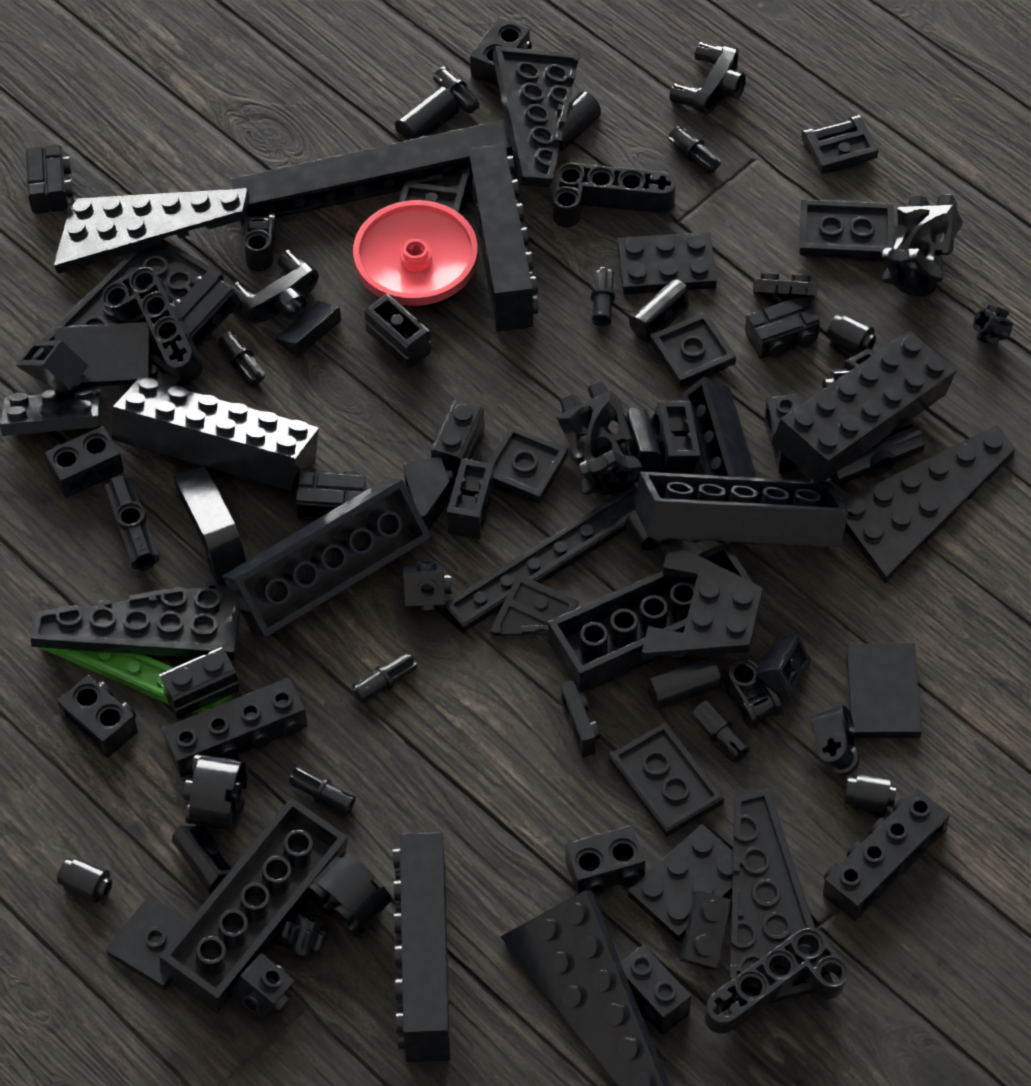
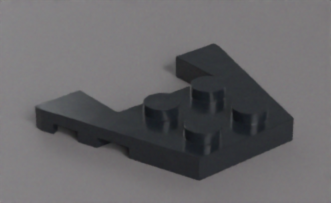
M669 542L663 566V575L694 580L696 584L684 632L648 626L642 649V659L653 660L655 656L671 655L672 658L684 657L685 653L705 652V655L749 652L763 588L675 543Z

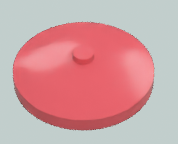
M403 201L382 208L363 223L354 240V265L361 282L378 297L381 298L385 294H389L401 305H428L451 297L469 282L475 272L478 261L477 238L468 221L450 207L431 201Z

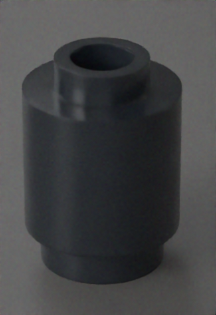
M848 315L835 316L827 331V337L832 339L833 344L856 355L868 348L872 350L877 340L873 327Z
M857 774V777L848 776L844 804L853 805V809L886 813L887 807H894L897 787L890 786L891 779L861 774Z
M71 858L66 859L57 876V883L63 886L64 891L92 903L105 899L113 885L109 870L80 858L75 860Z

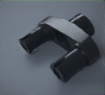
M700 42L695 50V60L714 65L703 86L696 89L675 83L669 95L671 102L693 107L695 111L706 114L710 113L725 96L734 99L740 98L745 87L746 76L745 73L737 71L739 61L738 49Z
M292 250L285 251L286 255L282 253L277 260L278 265L288 273L287 275L270 284L256 295L252 294L242 282L235 283L240 291L233 285L230 287L242 301L238 305L241 308V313L252 323L263 322L281 313L288 319H295L307 307L305 296L316 286L319 278L318 271L311 264L304 263Z

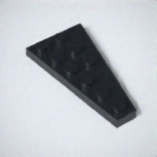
M215 580L202 582V587L185 590L182 587H174L130 595L129 600L111 603V599L98 601V606L80 609L74 605L35 612L31 633V647L198 658L223 647L228 658L234 661L241 611L226 583L215 584Z

